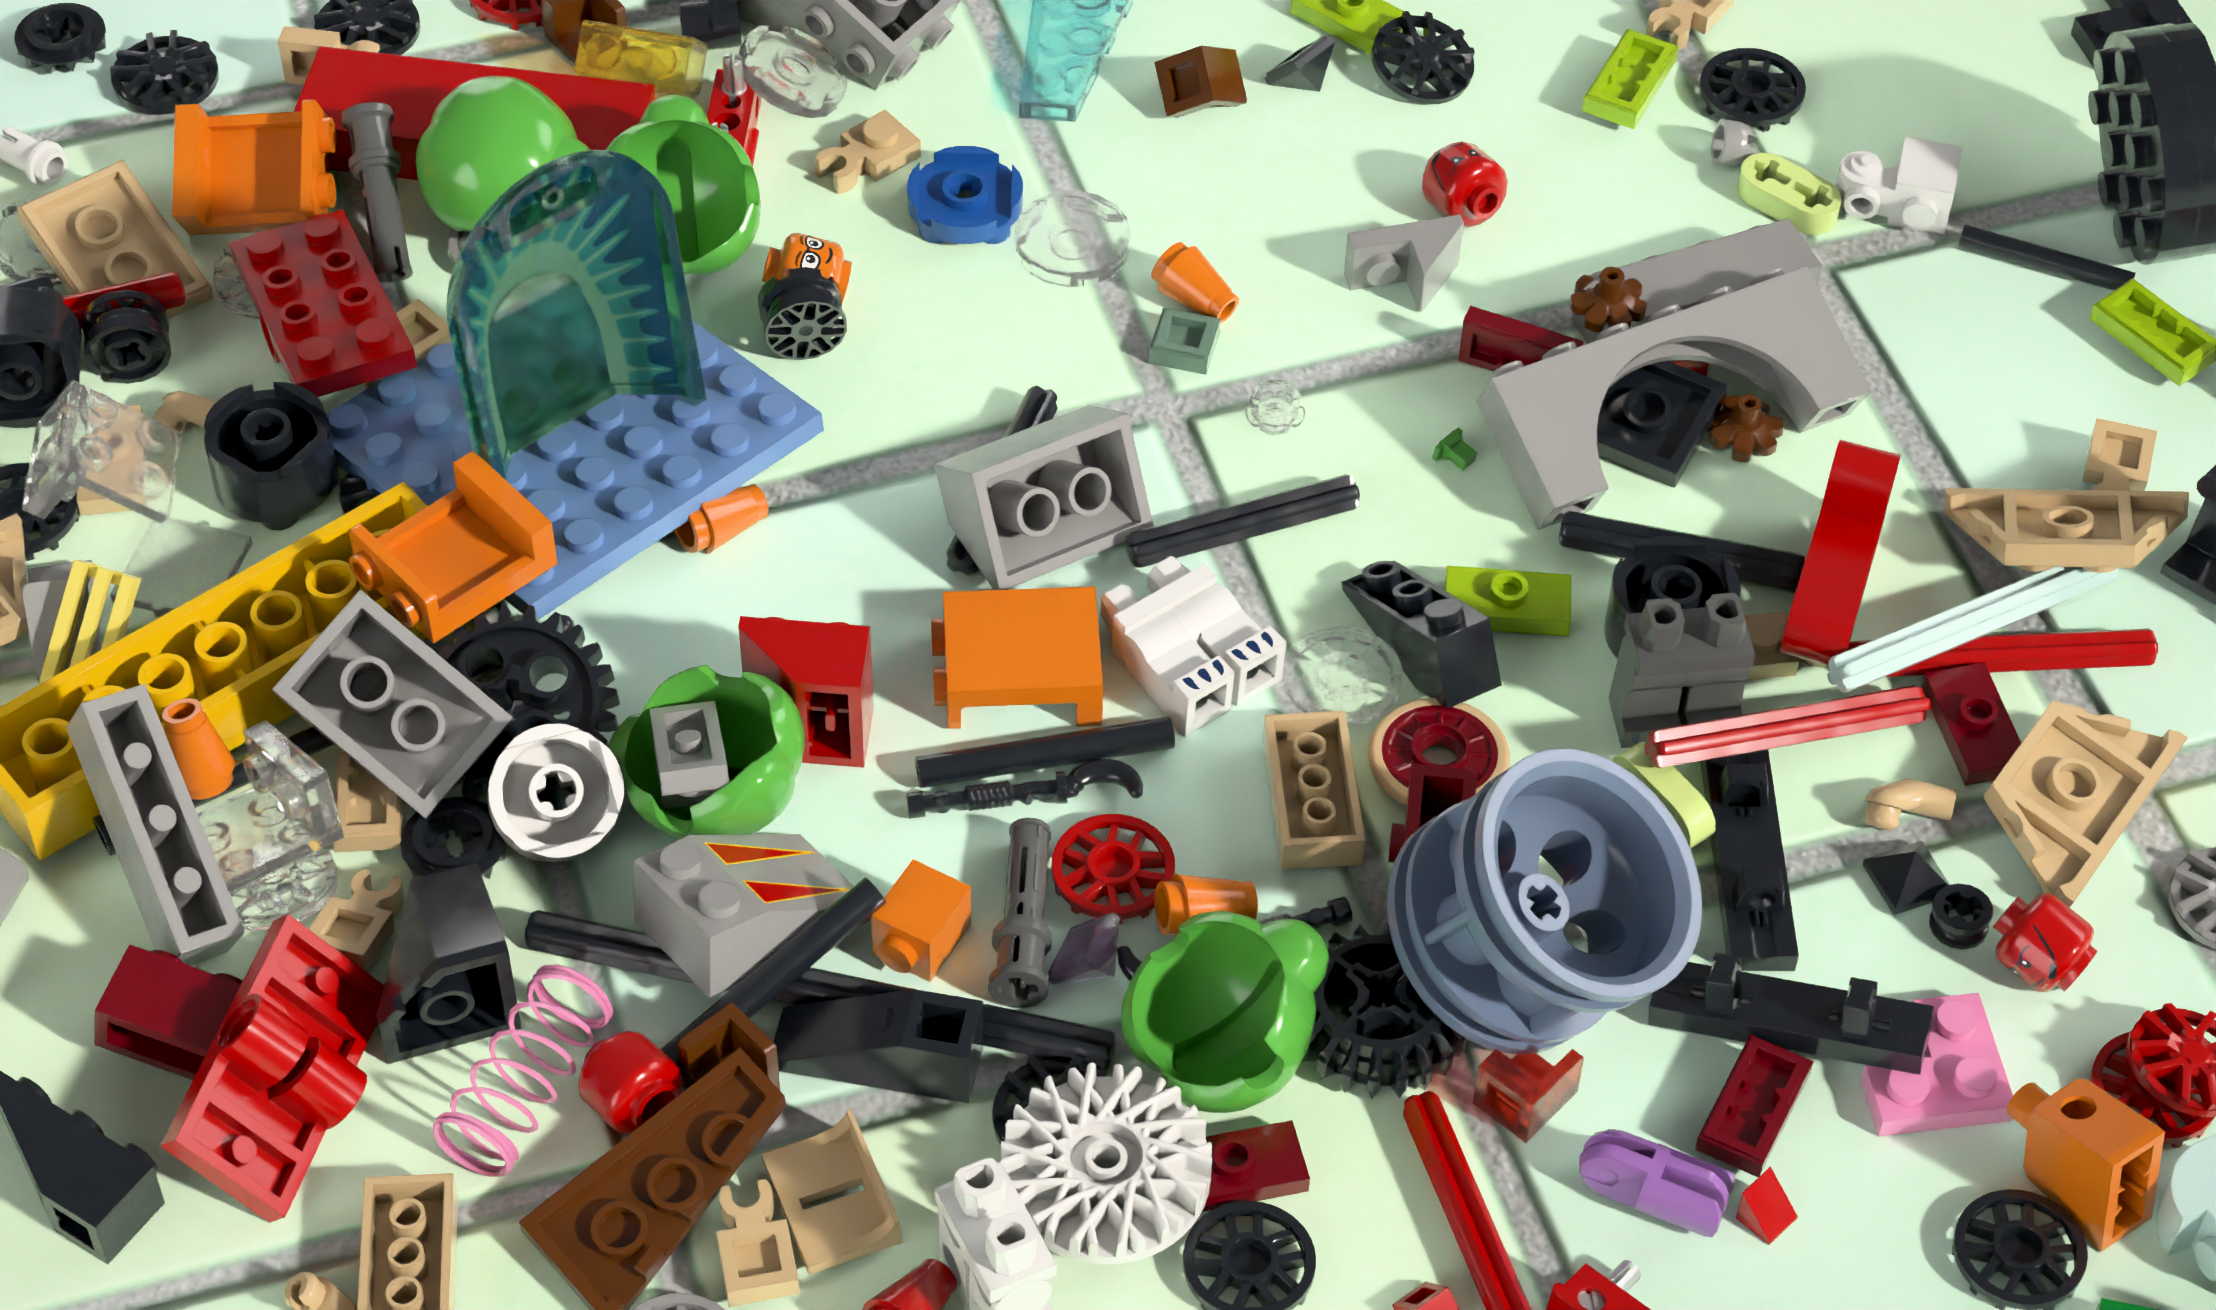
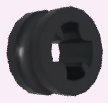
M1959 883L1947 885L1940 889L1933 899L1932 911L1929 916V927L1933 936L1950 948L1961 950L1975 948L1983 943L1988 935L1989 923L1993 916V905L1989 897L1974 886ZM1955 909L1960 916L1949 917V912ZM1971 914L1973 916L1972 922H1967L1962 917Z

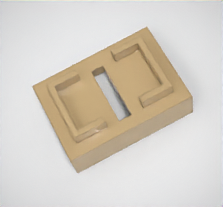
M852 1109L846 1110L844 1117L837 1124L818 1135L761 1154L762 1163L785 1219H787L789 1229L808 1275L902 1243L900 1221ZM861 1185L864 1188L862 1191L805 1210L801 1206Z

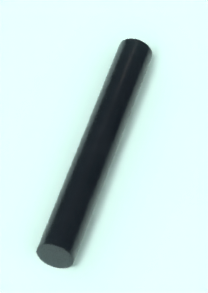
M1966 224L1958 247L2113 291L2132 278L2134 279L2136 272Z

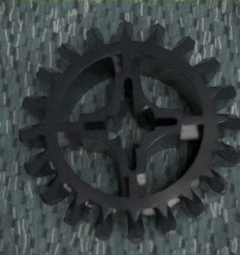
M1388 923L1382 928L1379 935H1369L1363 926L1359 924L1353 932L1351 940L1334 931L1331 939L1328 940L1329 962L1326 975L1314 992L1316 1016L1310 1043L1302 1062L1317 1061L1316 1070L1319 1072L1320 1080L1335 1074L1341 1075L1340 1084L1344 1093L1355 1083L1366 1085V1089L1371 1099H1373L1379 1092L1380 1086H1390L1400 1099L1407 1090L1408 1081L1426 1090L1429 1083L1432 1082L1433 1073L1447 1075L1448 1070L1453 1065V1058L1460 1057L1461 1052L1464 1051L1467 1038L1446 1025L1432 1012L1416 992L1396 954ZM1416 996L1428 1008L1432 1016L1430 1022L1418 1014L1419 1007L1412 1002ZM1331 999L1341 1006V1014L1347 1018L1343 1024H1340L1335 1019L1327 1006Z

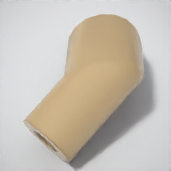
M178 390L163 397L165 403L156 410L155 418L164 429L172 431L174 434L183 432L188 422L200 426L205 431L206 415L217 401Z
M1902 779L1870 789L1864 801L1868 802V808L1864 813V821L1868 826L1889 831L1894 830L1898 826L1901 811L1950 821L1957 790L1912 779Z

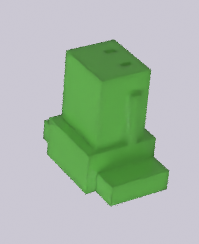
M1458 427L1439 441V444L1435 446L1432 458L1435 461L1439 458H1443L1445 461L1449 459L1464 471L1475 461L1478 452L1462 440L1463 431Z

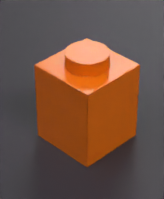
M912 859L885 896L887 903L871 916L873 955L879 957L892 970L899 973L910 972L931 982L971 926V886Z

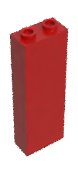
M319 46L293 112L302 111L303 100L315 99L326 115L333 118L337 131V148L334 153H329L328 170L350 172L348 161L353 156L349 130L344 129L341 123L340 116L342 112L351 106L368 102L390 105L394 112V121L390 124L394 150L400 153L402 159L400 171L395 176L396 178L418 180L416 168L417 146L421 136L430 126L433 112L453 89L469 80L485 76L514 77L533 85L564 111L573 124L577 139L592 150H606L613 139L633 125L639 124L646 107L656 99L655 84Z

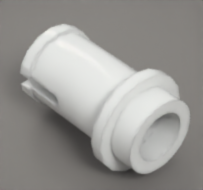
M7 126L2 129L3 134L14 139L15 143L0 135L1 162L8 163L24 171L27 178L36 185L55 184L64 177L68 168V158L58 143L49 140L41 142L14 126Z

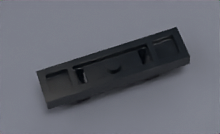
M1763 750L1700 761L1705 800L1708 802L1715 819V832L1710 839L1726 955L1741 957V971H1795L1799 952L1769 751Z
M1714 953L1712 966L1687 962L1676 978L1666 986L1653 992L1649 1003L1648 1025L1746 1042L1751 1034L1789 1051L1920 1075L1932 1029L1934 1006L1877 996L1878 982L1851 977L1848 990L1743 972L1741 971V957ZM1734 999H1738L1735 1009H1733Z

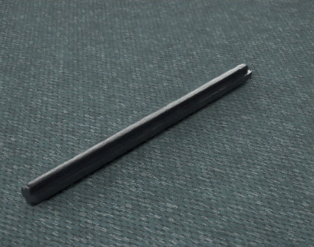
M541 910L533 911L526 924L524 937L526 946L529 949L694 983L646 932ZM810 967L772 1000L801 1005L913 990V988ZM983 1003V1045L1044 1058L1073 1059L1075 1055L1083 1057V1063H1095L1096 1069H1108L1112 1062L1116 1037L1115 1033L1111 1030Z

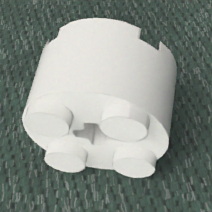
M567 724L540 725L516 736L497 758L488 785L489 813L499 835L520 855L550 863L566 862L580 858L599 846L614 827L624 799L622 772L611 750L593 735ZM556 777L560 787L571 786L574 794L566 797L563 810L554 811L551 802H539L537 794L545 790L547 778Z

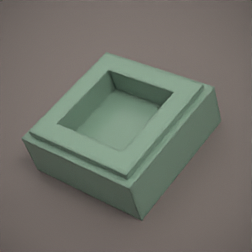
M1163 307L1149 348V364L1207 375L1220 335L1221 319Z

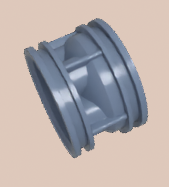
M1559 748L1540 751L1523 758L1486 783L1477 794L1449 807L1418 828L1407 839L1394 861L1387 891V913L1391 938L1402 968L1416 992L1432 1012L1458 1034L1485 1048L1509 1054H1533L1557 1047L1591 1028L1607 1012L1628 1007L1666 986L1676 978L1691 958L1697 944L1702 920V894L1697 867L1686 838L1674 817L1656 794L1635 775L1615 762L1590 752ZM1540 855L1563 879L1562 887L1550 876L1539 873ZM1567 922L1578 925L1586 932L1588 953L1575 948L1566 940L1563 928Z

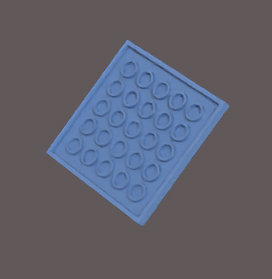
M562 268L482 317L478 329L477 342L481 379L497 446L493 469L552 522L558 563L504 599L522 614H524L529 605L534 606L538 620L689 521V515L700 510L702 503L728 495L823 432L822 413L676 308L685 384L612 383L604 335L595 308L586 292L580 286L577 278L569 270ZM451 342L433 347L428 352L427 357L417 363L416 368L383 378L326 414L330 425L337 465L353 477H362L366 481L368 490L375 488L381 494L404 481L427 506L457 488L453 462L473 450Z

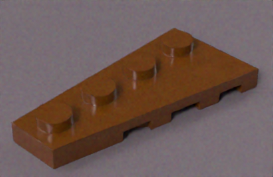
M739 1047L521 1219L519 1225L522 1233L589 1310H629L719 1194L720 1188L727 1184L785 1109V1095Z

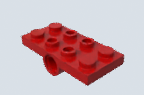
M343 209L328 214L314 215L304 221L270 231H259L249 237L229 242L233 261L258 312L261 328L271 356L276 364L282 363L290 383L304 387L317 397H321L417 367L414 348Z
M289 914L274 920L160 1147L267 1222L271 1223L285 1218L326 1130L335 1127L348 1116L365 1090L367 1074L357 1065L378 1022L376 1014L384 985Z

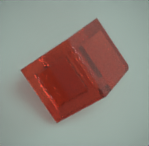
M1495 1049L1478 1066L1473 1104L1523 1142L1527 1143L1578 1092L1584 1057L1574 1049H1571L1553 1066L1537 1053L1516 1054L1510 1059Z

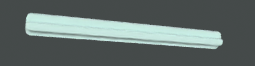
M2054 566L2049 570L2035 573L1833 656L1828 662L1830 673L1827 674L1828 681L1831 685L1836 684L1841 692H1850L2112 583L2119 577L2118 568L2112 572L2095 573L2087 571L2082 567Z

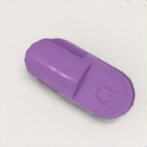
M1607 1129L1595 1132L1584 1144L1583 1151L1579 1157L1580 1175L1595 1192L1703 1237L1712 1238L1717 1233L1721 1223V1216L1724 1214L1728 1204V1197L1731 1195L1735 1185V1175L1726 1169L1623 1130Z

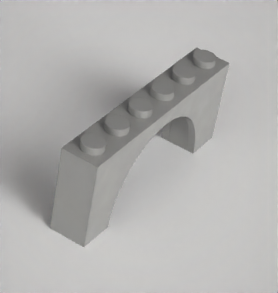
M1804 266L1788 273H1784L1782 268H1775L1759 275L1750 283V286L1733 291L1731 286H1724L1705 295L1700 299L1698 305L1684 310L1678 304L1671 305L1651 315L1645 324L1631 329L1627 323L1617 324L1596 336L1595 341L1577 347L1575 342H1567L1548 351L1543 355L1541 361L1524 366L1522 361H1514L1492 372L1489 375L1490 382L1476 403L1537 529L1540 530L1562 522L1565 512L1586 513L1591 511L1609 489L1601 468L1597 448V424L1600 408L1608 388L1625 375L1641 367L1671 360H1692L1715 364L1732 370L1748 378L1771 395L1791 418L1799 433L1851 415L1868 396L1871 389L1808 267Z

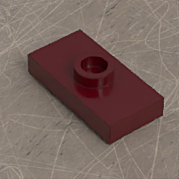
M1470 305L1463 319L1458 360L1494 372L1501 366L1514 361H1522L1524 366L1541 361L1544 354L1561 344L1575 342L1576 346L1580 347L1583 346L1584 341Z
M1985 662L1924 673L1921 688L1925 697L1930 699L1932 713L1964 785L1994 781L2020 746L2021 740Z
M1750 1034L1697 1137L1695 1150L1755 1177H1759L1810 1076L1814 1061Z
M1293 1120L1206 1136L1207 1143L1211 1142L1212 1168L1209 1194L1202 1212L1237 1201H1261L1309 1191L1310 1176Z

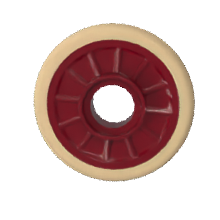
M1435 698L1414 700L1390 711L1375 727L1368 748L1370 768L1375 779L1390 796L1404 805L1407 803L1411 763L1478 770L1476 794L1486 783L1510 768V750L1507 740L1501 729L1489 716L1463 702L1447 709ZM1441 746L1450 749L1456 755V759L1449 764H1434L1427 761L1423 757L1422 752L1429 747Z

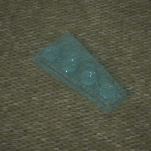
M1133 0L1032 1L1019 99V118L1076 122L1099 75V65L1104 55H1109L1116 40V30L1122 18H1127L1133 6Z

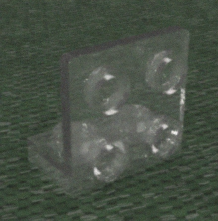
M72 380L36 424L21 509L44 520L60 500L70 501L79 486H82L158 523H164L171 515L182 435L179 431L169 428L163 422L152 419L113 400L106 394L92 390Z
M267 720L243 730L249 757L243 760V766L252 788L197 813L229 893L237 889L251 887L258 883L262 877L295 861L309 859L318 854L322 848L344 838L327 771Z

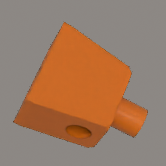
M2075 1079L2052 1095H2049L2034 1082L2027 1083L2016 1091L2008 1103L2007 1114L2027 1130L2023 1163L2026 1176L2048 1199L2060 1205L2073 1217L2084 1237L2100 1252L2104 1251L2152 1218L2165 1131L2087 1079Z

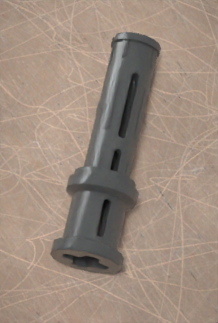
M368 102L357 104L344 110L340 116L343 128L349 130L353 156L348 161L349 171L355 179L360 180L375 273L380 282L387 280L386 273L388 272L390 283L399 282L411 277L413 269L409 260L395 176L400 171L402 159L400 153L394 150L390 124L394 121V112L392 107L385 103Z
M1028 817L1012 822L1009 827L1010 845L1004 918L993 929L992 947L998 953L997 966L990 974L988 982V992L991 997L1002 1005L1014 1008H1027L1038 1005L1046 999L1049 990V979L1043 972L1044 956L1049 953L1052 947V933L1043 919L1051 831L1050 826L1043 820ZM1021 979L1024 984H1027L1025 988H1021Z

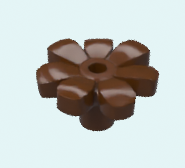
M1617 267L1604 268L1599 274L1598 281L1588 275H1583L1576 281L1574 293L1571 295L1569 303L1571 311L1576 315H1585L1584 328L1595 333L1602 332L1606 322H1609L1610 327L1627 323L1630 328L1632 321H1642L1646 314L1647 302L1639 299L1642 294V284L1635 278L1624 280L1625 275L1623 271Z
M1755 395L1726 397L1722 410H1719L1708 430L1710 432L1708 439L1719 450H1724L1732 445L1731 458L1737 462H1749L1753 448L1761 456H1769L1776 452V438L1782 436L1784 422L1781 417L1769 416L1770 406L1762 402Z

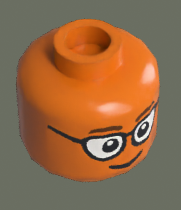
M791 233L785 238L781 249L769 248L762 282H767L773 276L778 281L790 276L789 269L801 267L820 269L821 276L827 279L832 276L839 285L842 305L849 282L852 262L844 260V252L840 244L802 233Z

